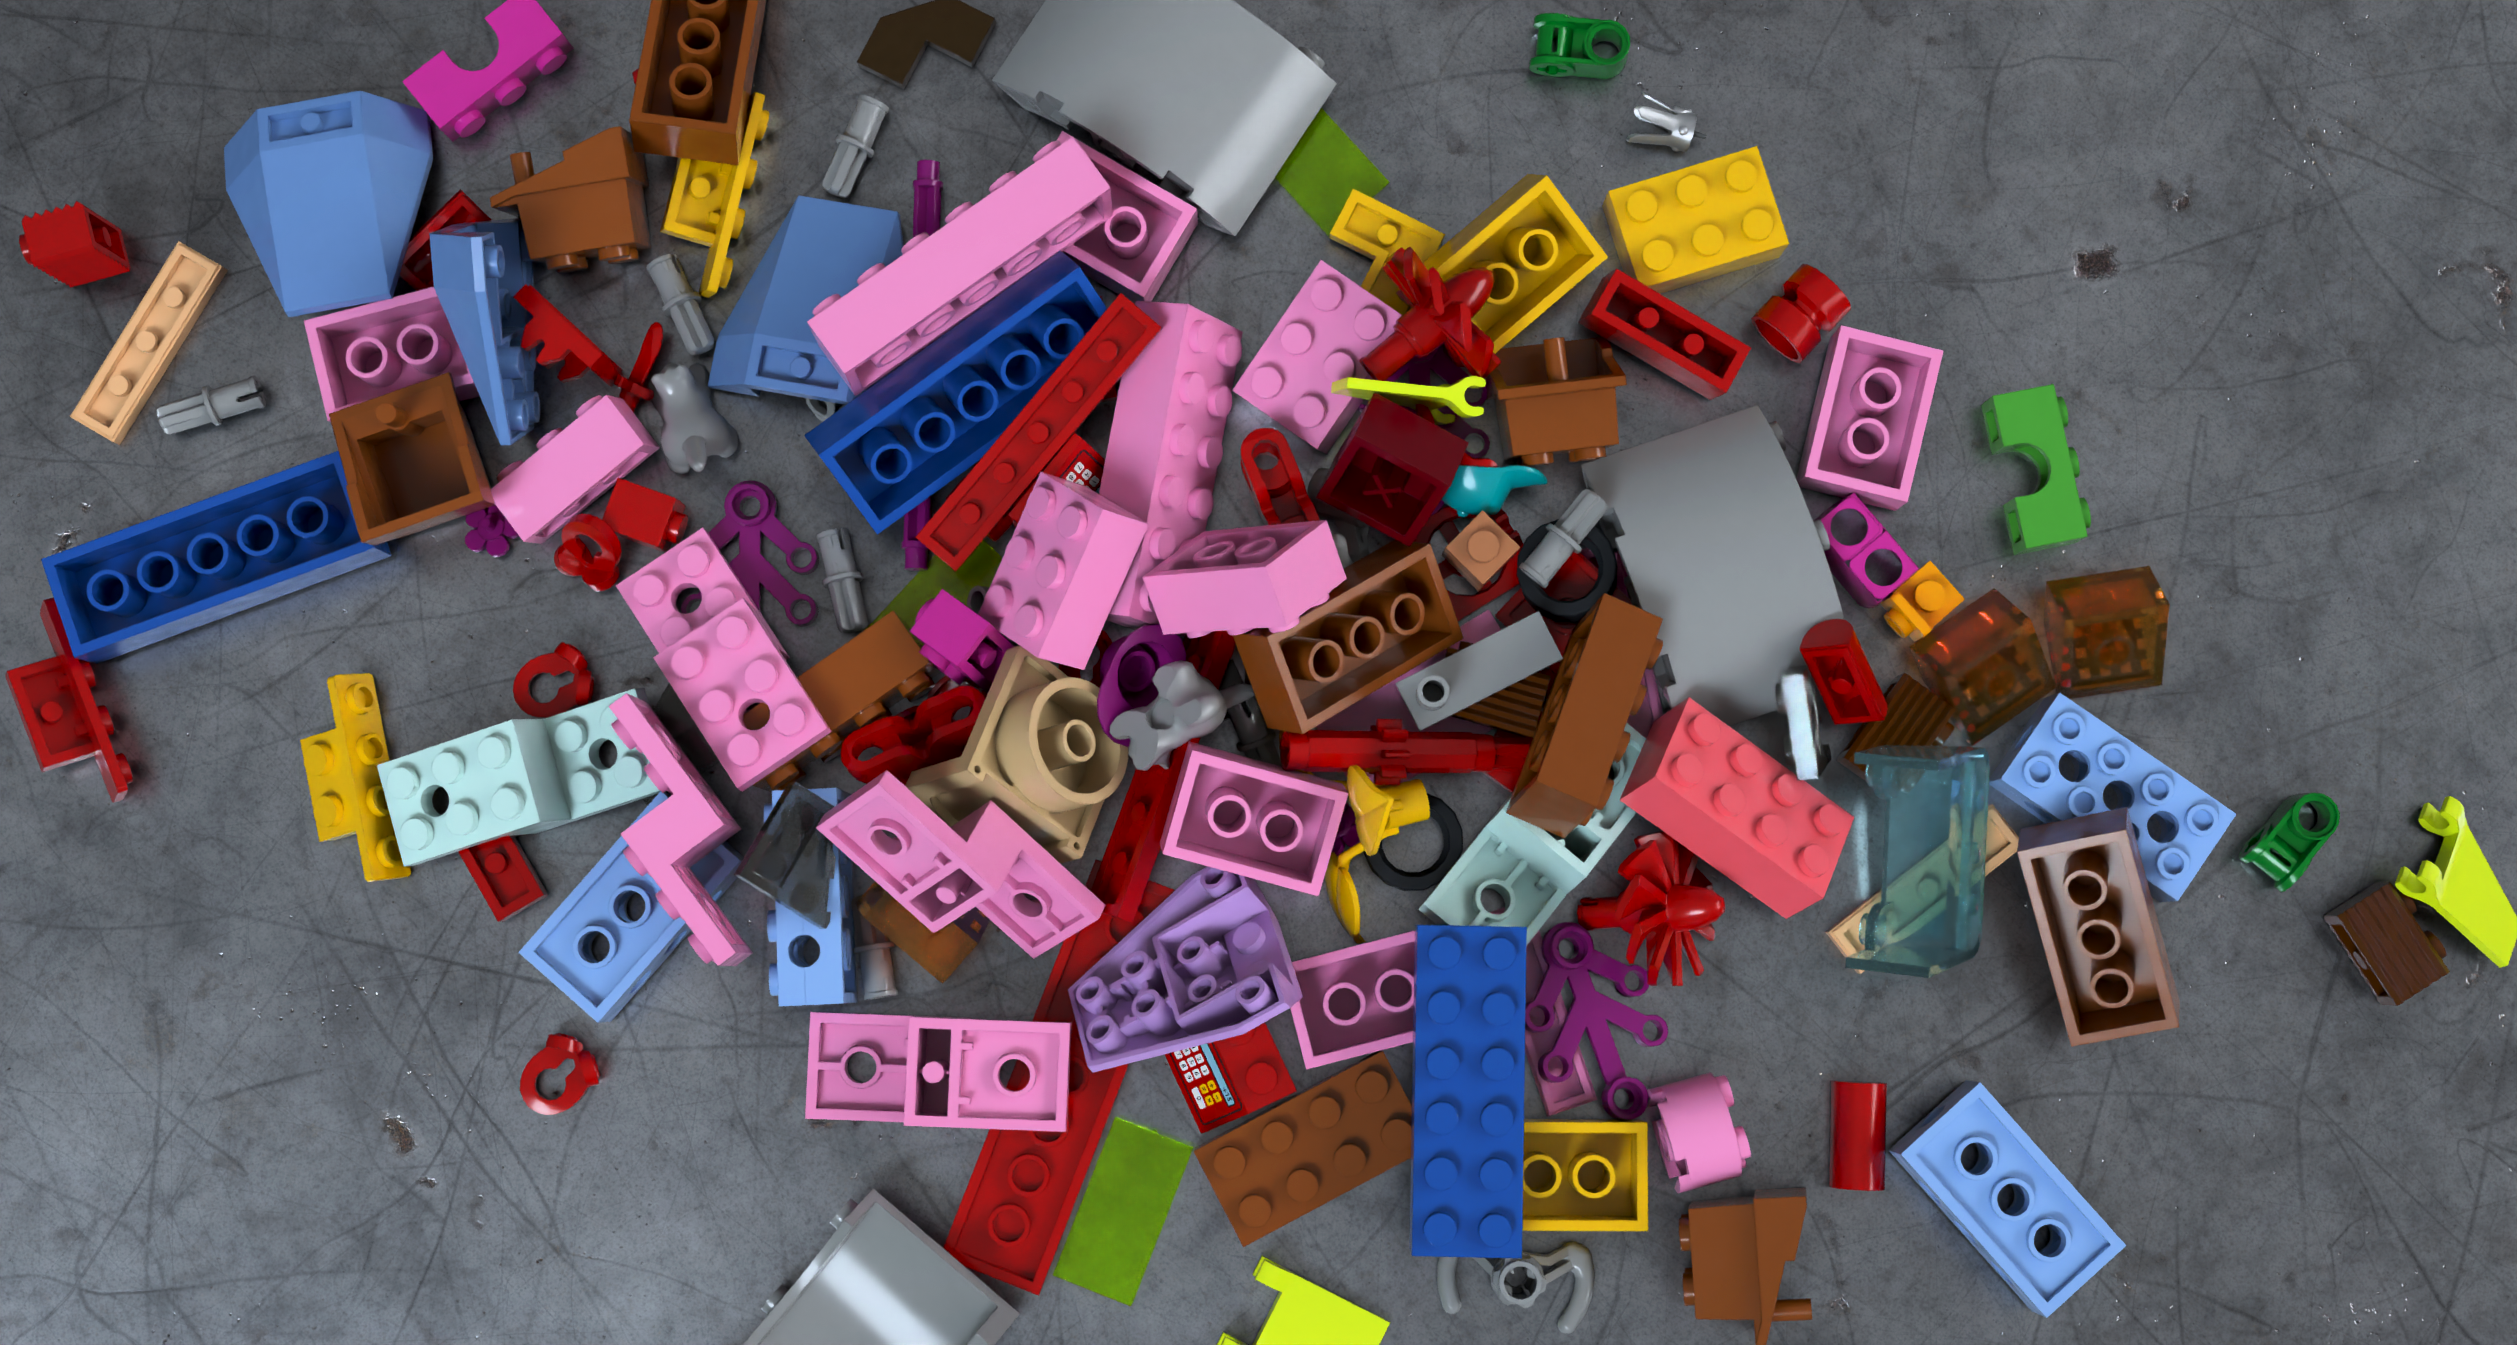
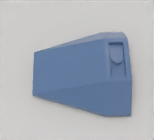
M363 91L257 109L224 147L226 191L287 316L294 317L393 299L433 161L430 116L423 109Z
M798 195L718 335L707 386L711 389L760 397L762 390L847 405L868 390L870 387L857 396L853 394L819 347L807 321L814 317L812 313L814 308L823 300L834 294H839L843 297L859 286L857 279L866 270L879 263H883L886 267L903 255L901 249L904 244L900 214L897 211Z
M520 218L453 224L429 233L434 289L500 445H512L532 431L534 423H538L540 419L539 395L537 391H534L536 348L534 347L527 352L520 346L524 327L533 318V315L513 298L525 284L533 287L532 261L534 260H531L529 257Z

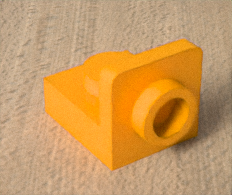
M1928 561L1880 604L1887 611L1884 619L1892 630L1904 639L1909 635L1916 642L1930 633L1936 624L1965 599L1931 561Z

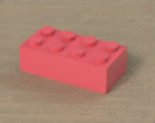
M1690 697L1653 722L1620 798L1621 802L1785 919L1824 898L1854 820V816Z

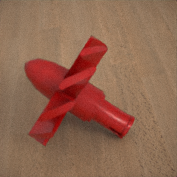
M1401 247L1387 258L1383 271L1400 289L1396 292L1398 297L1411 309L1396 320V324L1393 326L1395 332L1367 356L1359 360L1373 380L1386 381L1413 357L1416 356L1419 359L1422 357L1426 358L1443 343L1452 362L1458 367H1465L1471 376L1485 378L1499 367L1501 360L1493 352L1494 343L1491 338L1471 321L1491 295L1495 282L1492 271L1485 267L1469 268L1443 282L1439 272L1433 266L1428 271L1411 247H1408L1406 250Z
M1663 831L1647 833L1634 839L1637 849L1619 865L1618 873L1630 882L1628 887L1619 896L1583 897L1580 900L1582 905H1578L1577 908L1578 922L1587 931L1622 928L1625 932L1631 934L1626 953V959L1629 964H1634L1639 948L1646 938L1647 984L1657 986L1660 967L1664 961L1672 986H1683L1682 951L1689 960L1695 976H1700L1704 971L1689 930L1694 929L1707 940L1714 941L1715 930L1711 923L1717 921L1725 912V902L1723 897L1714 892L1712 883L1696 868L1699 859L1697 855Z

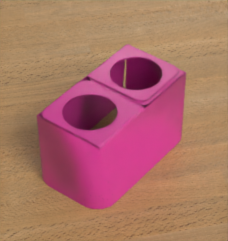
M1855 493L1836 502L1814 520H1821L1829 538L1830 549L1824 551L1831 573L1861 607L1874 608L1878 606L1919 569ZM1854 509L1866 521L1868 525L1867 534L1860 543L1851 546L1843 545L1833 537L1831 521L1835 514L1841 510ZM1875 550H1890L1902 564V572L1899 579L1891 585H1877L1866 575V559ZM1846 560H1851L1850 568L1845 563Z

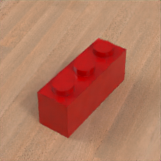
M1617 268L1602 278L1578 321L1581 325L1709 400L1727 393L1751 350V347Z

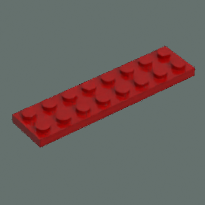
M1095 859L1085 885L1090 891L1102 862ZM1148 880L1142 902L1138 906L1133 923L1101 914L1097 921L1063 941L1032 1021L1072 1023L1067 1131L989 1129L943 1247L965 1267L1039 1296L1129 1064L1094 1073L1087 1067L1068 989L1175 891L1174 889ZM1017 1059L1006 1086L1007 1089L1019 1091L1027 1086L1030 1080V1071L1023 1061Z

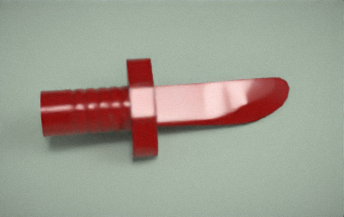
M654 322L649 327L630 376L618 374L614 381L615 385L622 388L618 398L623 399L633 413L640 398L650 401L654 397V390L645 386L644 382L661 349L663 328L659 322Z

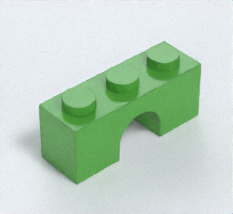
M2054 384L1990 397L1981 405L1992 455L2005 452L2022 453L2032 460L2038 471V484L2033 494L2015 497L2003 505L2014 555L2075 544L2088 537L2086 528H2090L2091 525L2090 510L2084 497L2079 498L2075 478L2079 477L2080 473L2079 460L2075 449L2067 445L2064 427L2068 426L2067 406L2061 396L2057 397Z

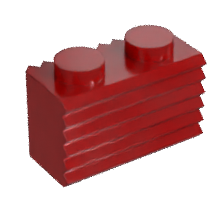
M78 201L75 202L73 207L66 204L63 210L55 207L52 213L45 210L42 216L36 212L32 218L25 215L21 221L24 234L19 236V244L27 263L37 267L38 270L41 269L42 272H46L50 277L57 278L58 281L69 285L70 288L130 272V264L121 229Z

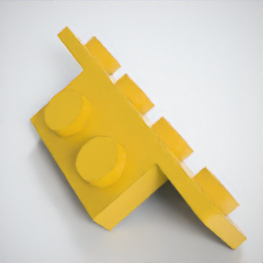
M754 92L750 96L739 165L678 158L660 232L710 247L699 289V294L702 297L710 298L717 293L719 287L725 289L732 272L733 259L726 257L730 239H738L744 223L745 209L738 208L742 189L749 190L752 186L757 169V160L750 158L754 140L761 141L763 139L769 120V111L762 109L765 95Z
M370 673L338 674L328 677L327 685L336 728L300 740L319 842L338 840L356 834L364 877L367 882L408 877L411 875L410 866H403L377 765L390 760L374 678Z

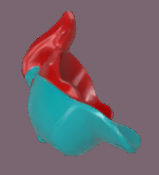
M1416 404V415L1435 424L1429 408ZM1465 452L1452 484L1441 500L1449 507L1457 510V515L1463 518L1469 514L1478 515L1482 510L1487 515H1495L1501 510L1512 489L1545 485L1548 481L1546 476L1535 468L1520 465L1498 467L1497 463L1490 458H1473Z

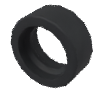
M1559 519L1549 523L1555 525ZM1546 523L1526 538L1518 554L1517 577L1525 600L1536 612L1539 611L1542 616L1555 622L1576 623L1586 615L1604 593L1612 596L1617 586V560L1610 541L1598 528L1593 527L1580 543L1595 555L1599 566L1598 579L1593 589L1584 597L1573 601H1559L1548 596L1539 584L1534 582L1519 568L1520 564L1525 562L1549 532L1546 529L1549 523Z
M1428 793L1430 816L1439 824L1444 841L1440 858L1432 867L1421 872H1405L1396 868L1387 860L1382 849V840L1376 855L1368 856L1364 851L1371 870L1385 884L1402 891H1423L1439 884L1460 858L1463 851V830L1455 812L1441 798Z

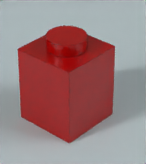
M617 478L602 520L613 529L617 536L665 553L670 550L672 543L679 544L687 527L688 515L683 514L686 505L677 498Z

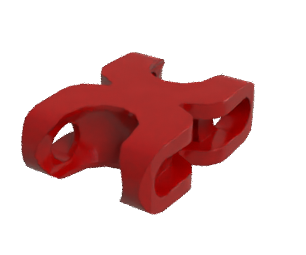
M1260 428L1249 433L1241 445V469L1264 526L1319 521V516L1307 494L1298 465L1283 434L1273 428ZM1269 455L1275 458L1278 463L1272 469L1263 470L1257 467L1255 460L1259 456Z
M959 686L924 700L917 707L913 720L909 721L899 716L879 719L853 731L844 739L841 747V761L848 772L860 782L867 784L888 770L902 784L906 785L912 771L961 757L984 704L985 697L974 687ZM967 706L973 707L968 717L953 722V717L959 709ZM876 747L883 751L869 760H858L859 755L867 748Z

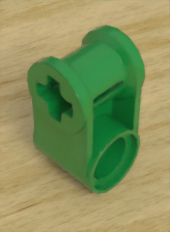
M1544 13L1535 16L1533 26L1538 30L1536 54L1529 62L1530 71L1550 77L1577 76L1611 79L1619 75L1625 68L1630 49V35L1619 22L1578 18L1560 13ZM1553 38L1557 39L1556 52H1552ZM1600 41H1608L1617 46L1619 53L1613 58L1605 59L1596 55L1592 47Z
M2299 793L2287 797L2268 821L2246 842L2238 858L2245 864L2254 863L2275 880L2273 886L2280 892L2286 891L2303 875L2310 865L2312 858L2339 825L2340 813L2336 803L2322 793ZM2307 802L2316 809L2318 815L2317 823L2310 831L2302 827L2298 818L2301 807Z

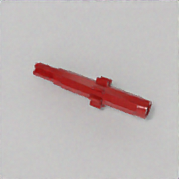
M1377 718L1376 725H1371L1370 731L1309 730L1304 734L1285 731L1281 738L1280 759L1284 770H1303L1304 772H1348L1349 766L1358 765L1364 772L1374 774V785H1400V780L1406 779L1407 773L1491 772L1493 769H1522L1533 738L1493 737L1491 734H1472V732L1408 731V729H1402V719Z

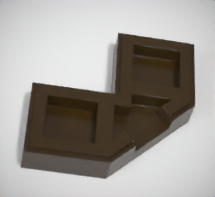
M960 0L930 1L880 17L857 60V64L860 68L902 89H905L927 46L973 68L996 25L994 17Z

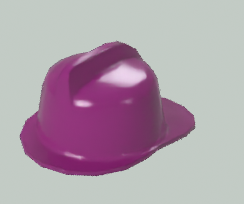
M1159 624L1143 625L1129 633V635L1112 642L1104 652L1100 662L1099 676L1102 683L1097 697L1098 719L1103 732L1114 743L1129 747L1130 738L1115 739L1110 734L1111 723L1118 715L1134 708L1147 706L1157 698L1158 691L1153 682L1157 669L1170 662L1186 661V651L1181 638L1177 634L1163 635Z

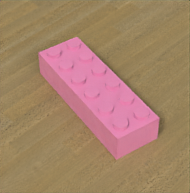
M1073 136L1062 144L1058 140L1047 144L1034 155L1032 159L1034 164L1018 175L1015 171L1004 174L990 186L989 191L991 194L975 205L970 201L961 204L945 218L947 223L945 226L930 236L927 232L915 236L902 247V256L886 267L883 263L872 266L857 279L859 286L843 297L839 294H834L814 308L812 312L814 317L808 320L807 323L819 347L855 396L947 333L1060 250L1064 251L1113 216L1111 187Z
M1135 301V305L1161 326L1162 330L1121 377L1099 490L1100 495L1149 524L1107 617V621L1134 630L1143 625L1159 624L1142 576L1199 534L1206 531L1207 520L1213 509L1212 493L1217 467L1223 456L1222 440L1226 419L1232 408L1231 392L1236 366L1242 355V331L1190 304ZM1180 633L1177 635L1185 636L1186 633Z

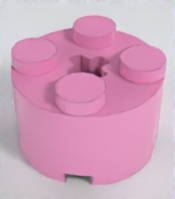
M1709 1072L1647 1090L1649 1097L1648 1107L1658 1105L1661 1119L1652 1121V1126L1669 1179L1678 1177L1674 1187L1677 1193H1683L1742 1175V1168H1746L1745 1159L1751 1157V1151L1743 1127L1733 1126L1728 1107L1734 1106V1098L1729 1081L1725 1075L1714 1077Z

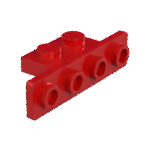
M54 597L43 600L40 616L56 657L9 670L5 675L42 772H46L95 756L111 801L115 803L124 800L128 791L127 784L133 782V777L125 755L123 753L115 755L108 736L114 734V727L106 706L101 705L97 707L90 688L95 687L96 682L89 661L74 658Z

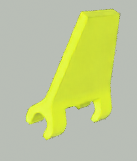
M1469 376L1459 379L1451 385L1426 386L1347 377L1332 382L1331 393L1370 400L1375 392L1400 406L1410 407L1414 410L1416 409V404H1421L1429 408L1435 425H1445L1454 422L1455 415L1441 413L1438 408L1448 406L1454 413L1463 418H1472L1484 414L1483 407H1473L1466 402L1465 391L1467 388L1478 389L1485 387L1486 380L1479 376Z
M2452 796L2445 797L2440 811L2436 810L2429 802L2425 803L2418 821L2427 831L2443 836V842L2435 864L2428 860L2422 861L2417 875L2412 873L2406 866L2401 867L2395 881L2396 888L2404 895L2433 907L2499 968L2508 966L2517 940V916L2469 829L2463 805Z
M1262 1255L1252 1273L1255 1276V1280L1279 1291L1252 1345H1379L1390 1324L1386 1319L1295 1274ZM1222 1332L1216 1345L1247 1344Z

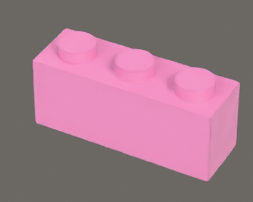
M598 395L589 399L576 411L578 418L564 430L557 428L547 433L536 444L538 448L536 453L525 462L518 460L508 465L498 474L497 480L499 483L490 489L495 505L523 542L543 544L564 527L573 516L580 514L613 487L617 478H624L660 448L623 399L609 395L604 397Z

